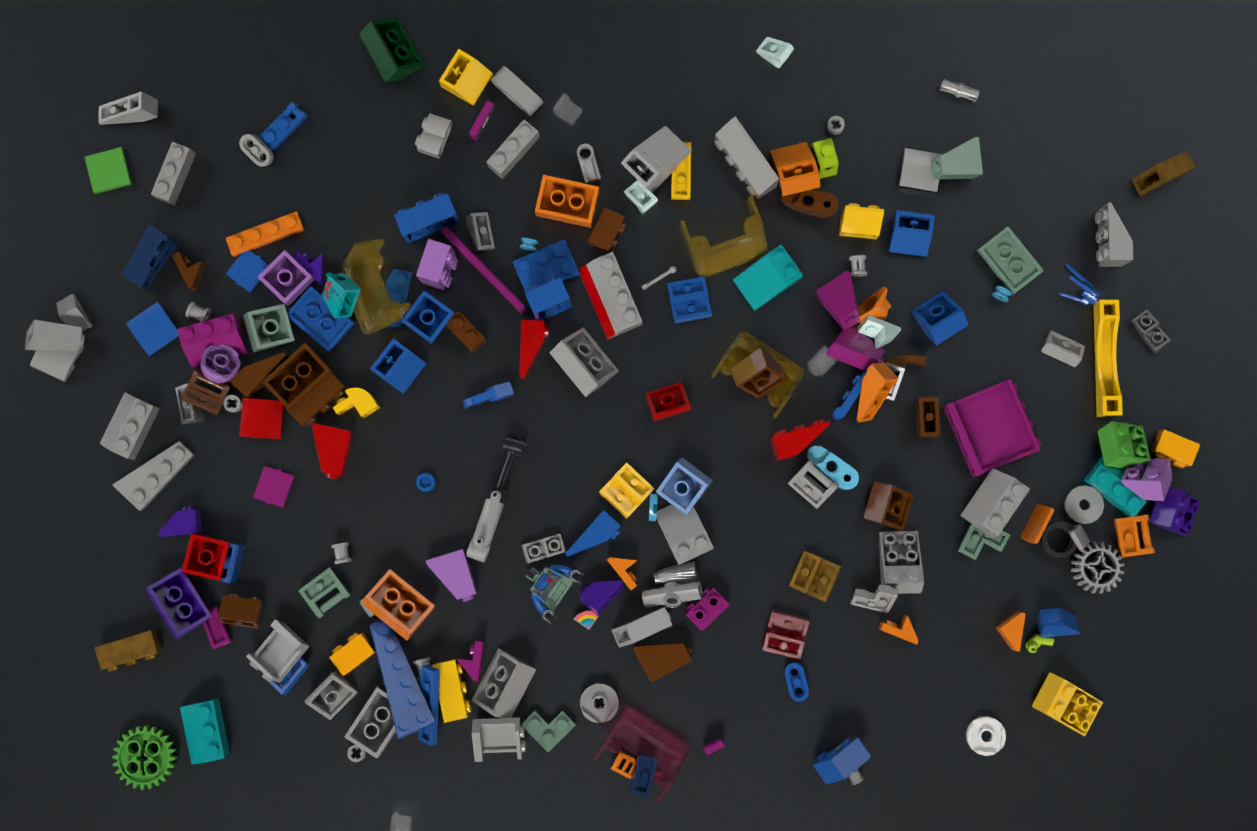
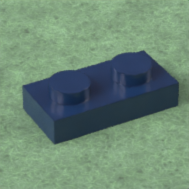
M637 754L629 788L630 794L644 797L650 796L658 758Z

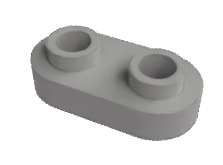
M246 134L241 137L239 142L241 150L256 165L262 167L272 163V151L256 135Z

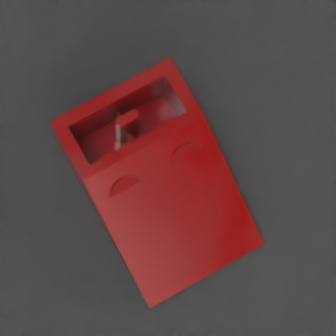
M824 419L812 422L810 427H806L805 424L796 426L792 429V432L787 433V430L775 432L774 437L770 441L776 461L798 455L830 425V421L824 422Z

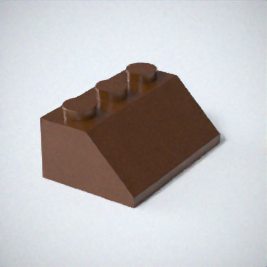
M304 343L272 372L263 383L290 410L331 372V369L310 345Z

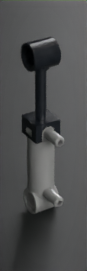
M511 433L507 434L502 451L507 452V456L497 486L489 485L485 497L486 500L466 557L485 563L501 512L509 494V491L503 489L515 455L521 457L527 441L526 438Z

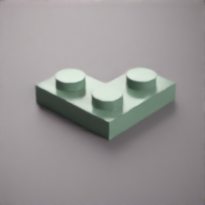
M970 524L957 551L973 560H976L984 544L1002 552L1010 534L1001 531L999 536L991 538L976 526Z
M536 710L521 724L547 752L576 726L563 710L549 724Z

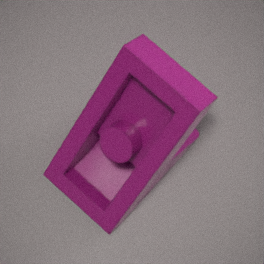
M479 640L475 641V645L471 644L470 656H473V659H457L474 681L480 680L484 641Z

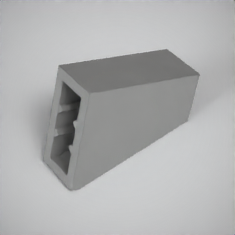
M34 320L26 333L25 350L77 351L80 345L84 343L82 327Z
M664 607L616 627L611 631L620 648L672 626L671 616Z

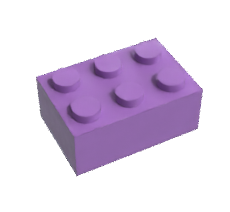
M428 239L416 274L423 285L444 292L446 288L450 287L452 283V277H450L452 270H456L458 265V259H456L457 256L452 247Z

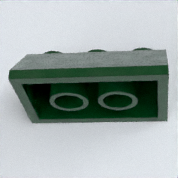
M398 17L370 21L359 33L385 82L400 80L425 66Z

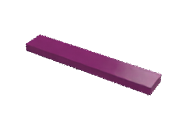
M447 227L440 230L442 235L520 314L526 310L525 305Z

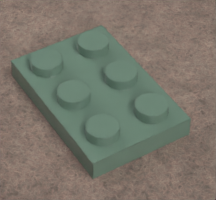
M1006 227L977 250L1006 288L1012 292V295L1044 271L1009 227Z

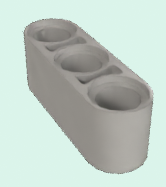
M505 66L491 79L492 83L528 116H531L543 104L541 98Z

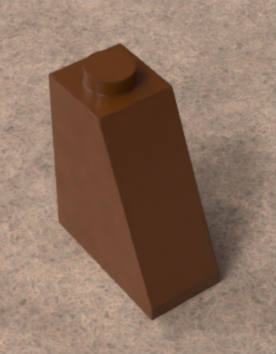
M683 642L636 645L633 647L651 683L692 661L690 656L693 653L689 645L684 646Z

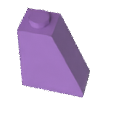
M465 549L426 560L428 567L457 600L462 598L463 602L474 599L473 595L478 594Z

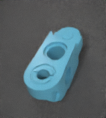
M813 446L808 450V461L811 460L820 472L832 482L835 481L839 485L838 488L849 490L857 485L859 475L853 467L822 446ZM829 461L834 462L836 465V469L833 472L828 471L826 468V464ZM845 475L851 477L849 482L844 481Z

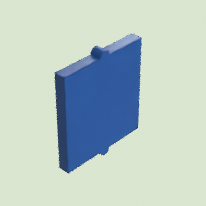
M249 250L241 253L226 275L236 281V285H241L251 293L260 282L258 276L269 265L261 259V256H256Z

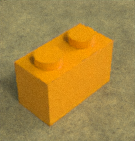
M1164 429L1158 431L1150 452L1154 453L1156 458L1170 459L1174 466L1184 468L1192 466L1200 444Z
M356 632L347 639L349 643L345 646L340 644L332 650L333 655L329 658L343 676L347 675L376 652L375 647L364 633L358 635Z

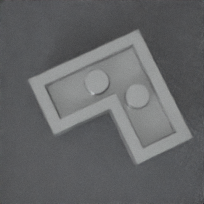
M880 584L875 593L865 589H855L851 598V605L889 613L898 596L899 589L893 588L890 585Z

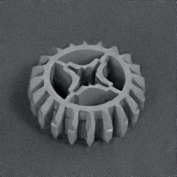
M1093 541L1085 549H1078L1080 554L1074 553L1073 556L1077 558V561H1071V564L1076 565V568H1072L1071 572L1077 573L1073 576V579H1080L1077 585L1082 586L1084 584L1083 590L1088 591L1090 589L1091 593L1098 591L1099 594H1103L1104 589L1106 592L1111 591L1110 586L1117 587L1115 580L1121 582L1122 579L1118 574H1124V571L1120 570L1124 563L1118 562L1122 559V556H1115L1118 550H1111L1112 545L1107 544L1105 546L1104 542L1097 544L1096 541ZM1097 551L1096 556H1094L1091 562H1085L1091 553ZM1104 554L1108 557L1111 567L1106 565ZM1090 565H1098L1100 568H1105V570H1097L1094 567H1090ZM1084 568L1089 570L1090 578H1092L1091 581L1086 577ZM1104 573H1110L1105 581L1098 583Z

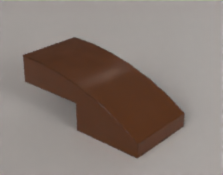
M903 355L889 358L884 363L889 362L904 367L906 363L923 367L926 365L927 357Z

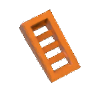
M620 750L611 769L632 780L636 759ZM624 758L626 759V762L621 769L619 768V765ZM632 762L633 765L630 771H625L629 763Z

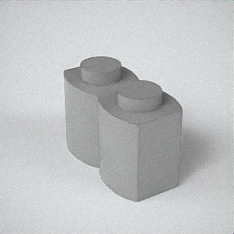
M429 113L428 118L425 117L422 122L423 132L417 136L415 145L418 152L440 159L452 128V122Z

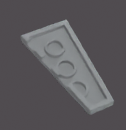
M177 442L114 483L113 486L139 511H142L188 463L194 454L182 442Z

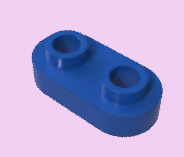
M789 663L784 669L789 695L795 701H804L809 695L804 669L798 663ZM792 669L797 670V674L795 676H792L790 674V671ZM801 688L802 693L799 695L795 694V689Z

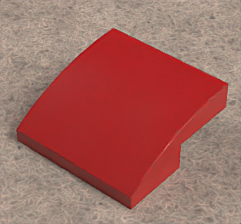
M242 398L239 436L280 439L283 404L277 400Z

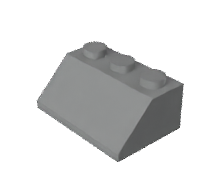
M584 327L561 340L550 352L555 361L585 397L596 391L619 372Z
M125 392L100 444L116 454L135 460L160 408Z
M991 469L960 516L991 538L997 537L1030 488L1010 475Z
M498 648L471 701L495 717L512 718L536 669Z

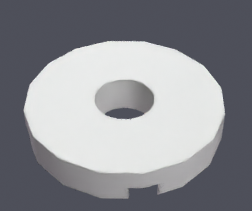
M982 716L974 719L969 724L966 738L972 750L978 754L989 756L996 754L1003 748L1006 741V733L998 720ZM989 731L991 733L990 740L983 741L981 738L982 732Z

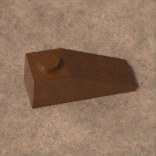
M283 352L238 370L230 382L242 394L251 399L263 387V381L286 361L289 356Z

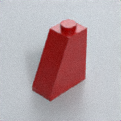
M313 423L312 428L321 472L326 473V477L338 480V476L344 477L354 432Z

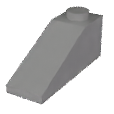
M143 92L99 106V124L101 125L144 122L158 117V100Z

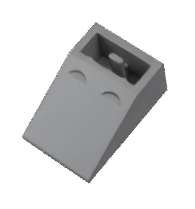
M664 126L635 147L621 164L653 193L692 150L667 126Z
M1107 203L1095 214V223L1098 224L1096 242L1099 250L1096 252V260L1099 261V267H1122L1133 260V240L1112 203Z
M918 531L879 532L881 585H890L893 588L899 589L898 594L921 593L924 585Z

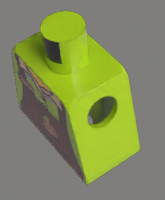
M832 138L810 144L809 148L815 158L819 178L823 179L837 175L839 162Z

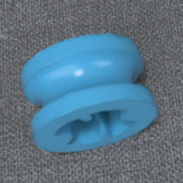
M521 238L523 242L520 245L521 249L536 251L535 245L538 244L537 240Z
M996 286V292H993L992 296L1000 301L1008 302V296H1011L1012 292L1004 287Z

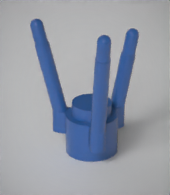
M1066 263L1065 266L1081 280L1079 281L1073 276L1069 277L1074 283L1083 288L1081 293L1083 298L1060 292L1059 295L1079 301L1085 305L1088 303L1094 305L1102 292L1071 265Z

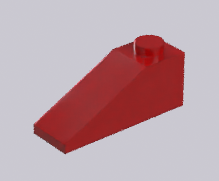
M521 320V379L526 378L545 342V337L549 335V326L545 325L544 320Z

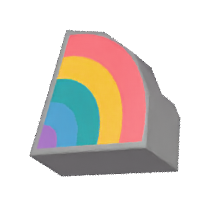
M584 611L579 613L574 620L589 630L598 616L592 611Z

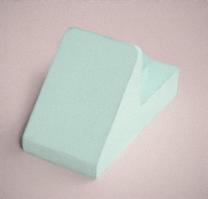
M766 37L756 52L772 65L780 68L794 48L789 43Z
M639 180L624 191L625 195L637 206L642 215L658 202L657 197Z
M867 315L858 326L859 333L875 339V349L890 343L901 331V327Z

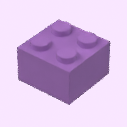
M285 250L258 276L260 281L287 307L315 281Z

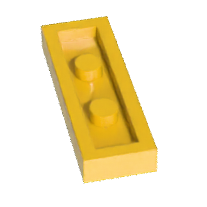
M683 142L691 149V142ZM691 152L672 172L671 200H690Z

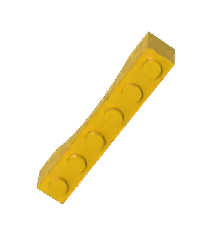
M1099 300L1093 305L1097 417H1117L1123 415L1122 394L1118 381L1116 362L1117 333L1120 320L1119 300Z

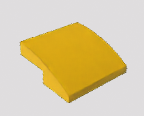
M626 463L599 493L627 519L655 488Z

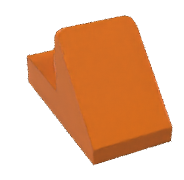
M611 557L607 559L629 589H634L637 586L635 583L637 578L631 571L627 573L625 570L637 560Z
M904 615L899 629L897 628L898 624L887 620L886 624L880 622L879 630L918 644V638L907 615Z

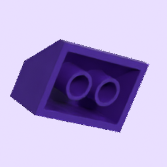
M182 568L146 588L147 595L175 640L195 630L212 617L190 580L182 572Z

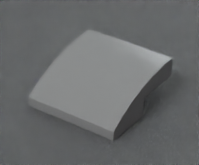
M905 148L899 186L937 192L939 179H933L931 161L943 154Z
M80 345L77 351L36 350L30 366L65 382L75 368L74 362L84 347Z

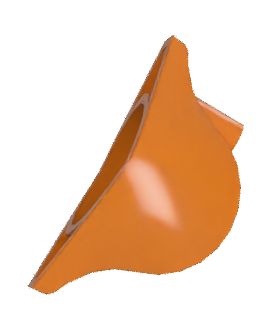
M882 287L858 306L859 323L867 315L883 321L886 319L888 309L891 307V304L886 299L888 291L886 287Z

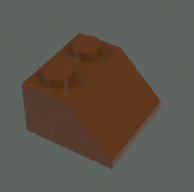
M762 348L755 350L751 355L731 367L736 386L758 399L788 380V376L774 357Z
M874 481L863 518L904 531L914 494L893 485Z

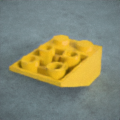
M1049 672L1031 707L1077 733L1086 736L1103 702L1069 681Z

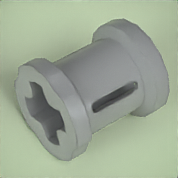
M850 256L851 277L866 276V256Z
M191 302L185 315L187 318L192 317L200 322L208 321L211 309L202 308L196 302Z
M349 542L331 545L335 552V564L352 561L349 558L347 548Z
M430 657L413 661L417 668V680H420L421 666L430 665Z

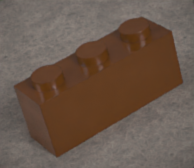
M331 371L290 410L287 408L286 410L301 426L306 427L308 425L310 427L317 421L316 417L321 412L324 414L331 408L330 404L335 399L338 401L346 394L344 391L347 387Z

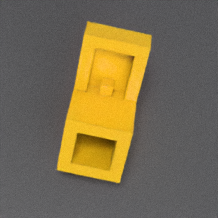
M361 388L345 390L349 397L347 399L346 397L339 399L335 402L337 405L333 407L336 414L341 415L355 406L363 418L380 408L375 398Z

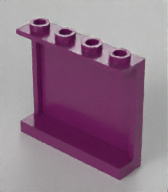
M1011 379L943 406L972 477L979 476L991 469L1040 451V440L1037 435L1034 436L1032 421L1029 417H1026L1024 412L1026 410L1022 400H1019L1017 386L1014 382H1011Z

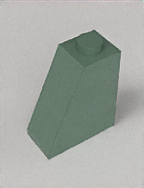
M974 137L931 161L933 179H974L982 175L979 137Z

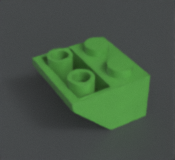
M1111 421L1097 431L1105 466L1123 468L1151 461L1143 426Z

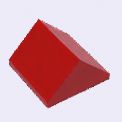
M682 382L645 393L653 421L691 410Z

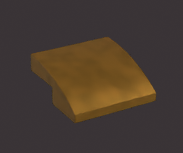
M804 551L789 586L827 603L842 567Z

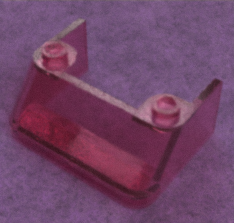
M626 707L593 758L597 760L604 749L611 753H618L622 747L635 756L642 754L658 758L653 780L662 787L656 799L657 802H660L674 784L690 749L687 743L637 709Z

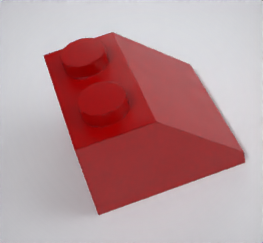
M191 534L182 572L221 581L230 542L201 534Z

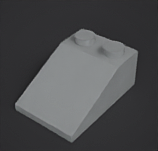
M672 504L657 511V521L678 565L714 549L694 507L687 515Z

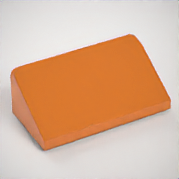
M1036 504L1020 537L1032 544H1037L1054 509Z

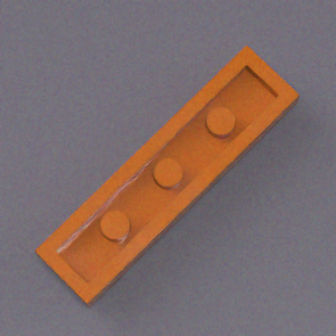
M296 211L226 238L231 255L235 257L243 252L251 251L304 231V227Z

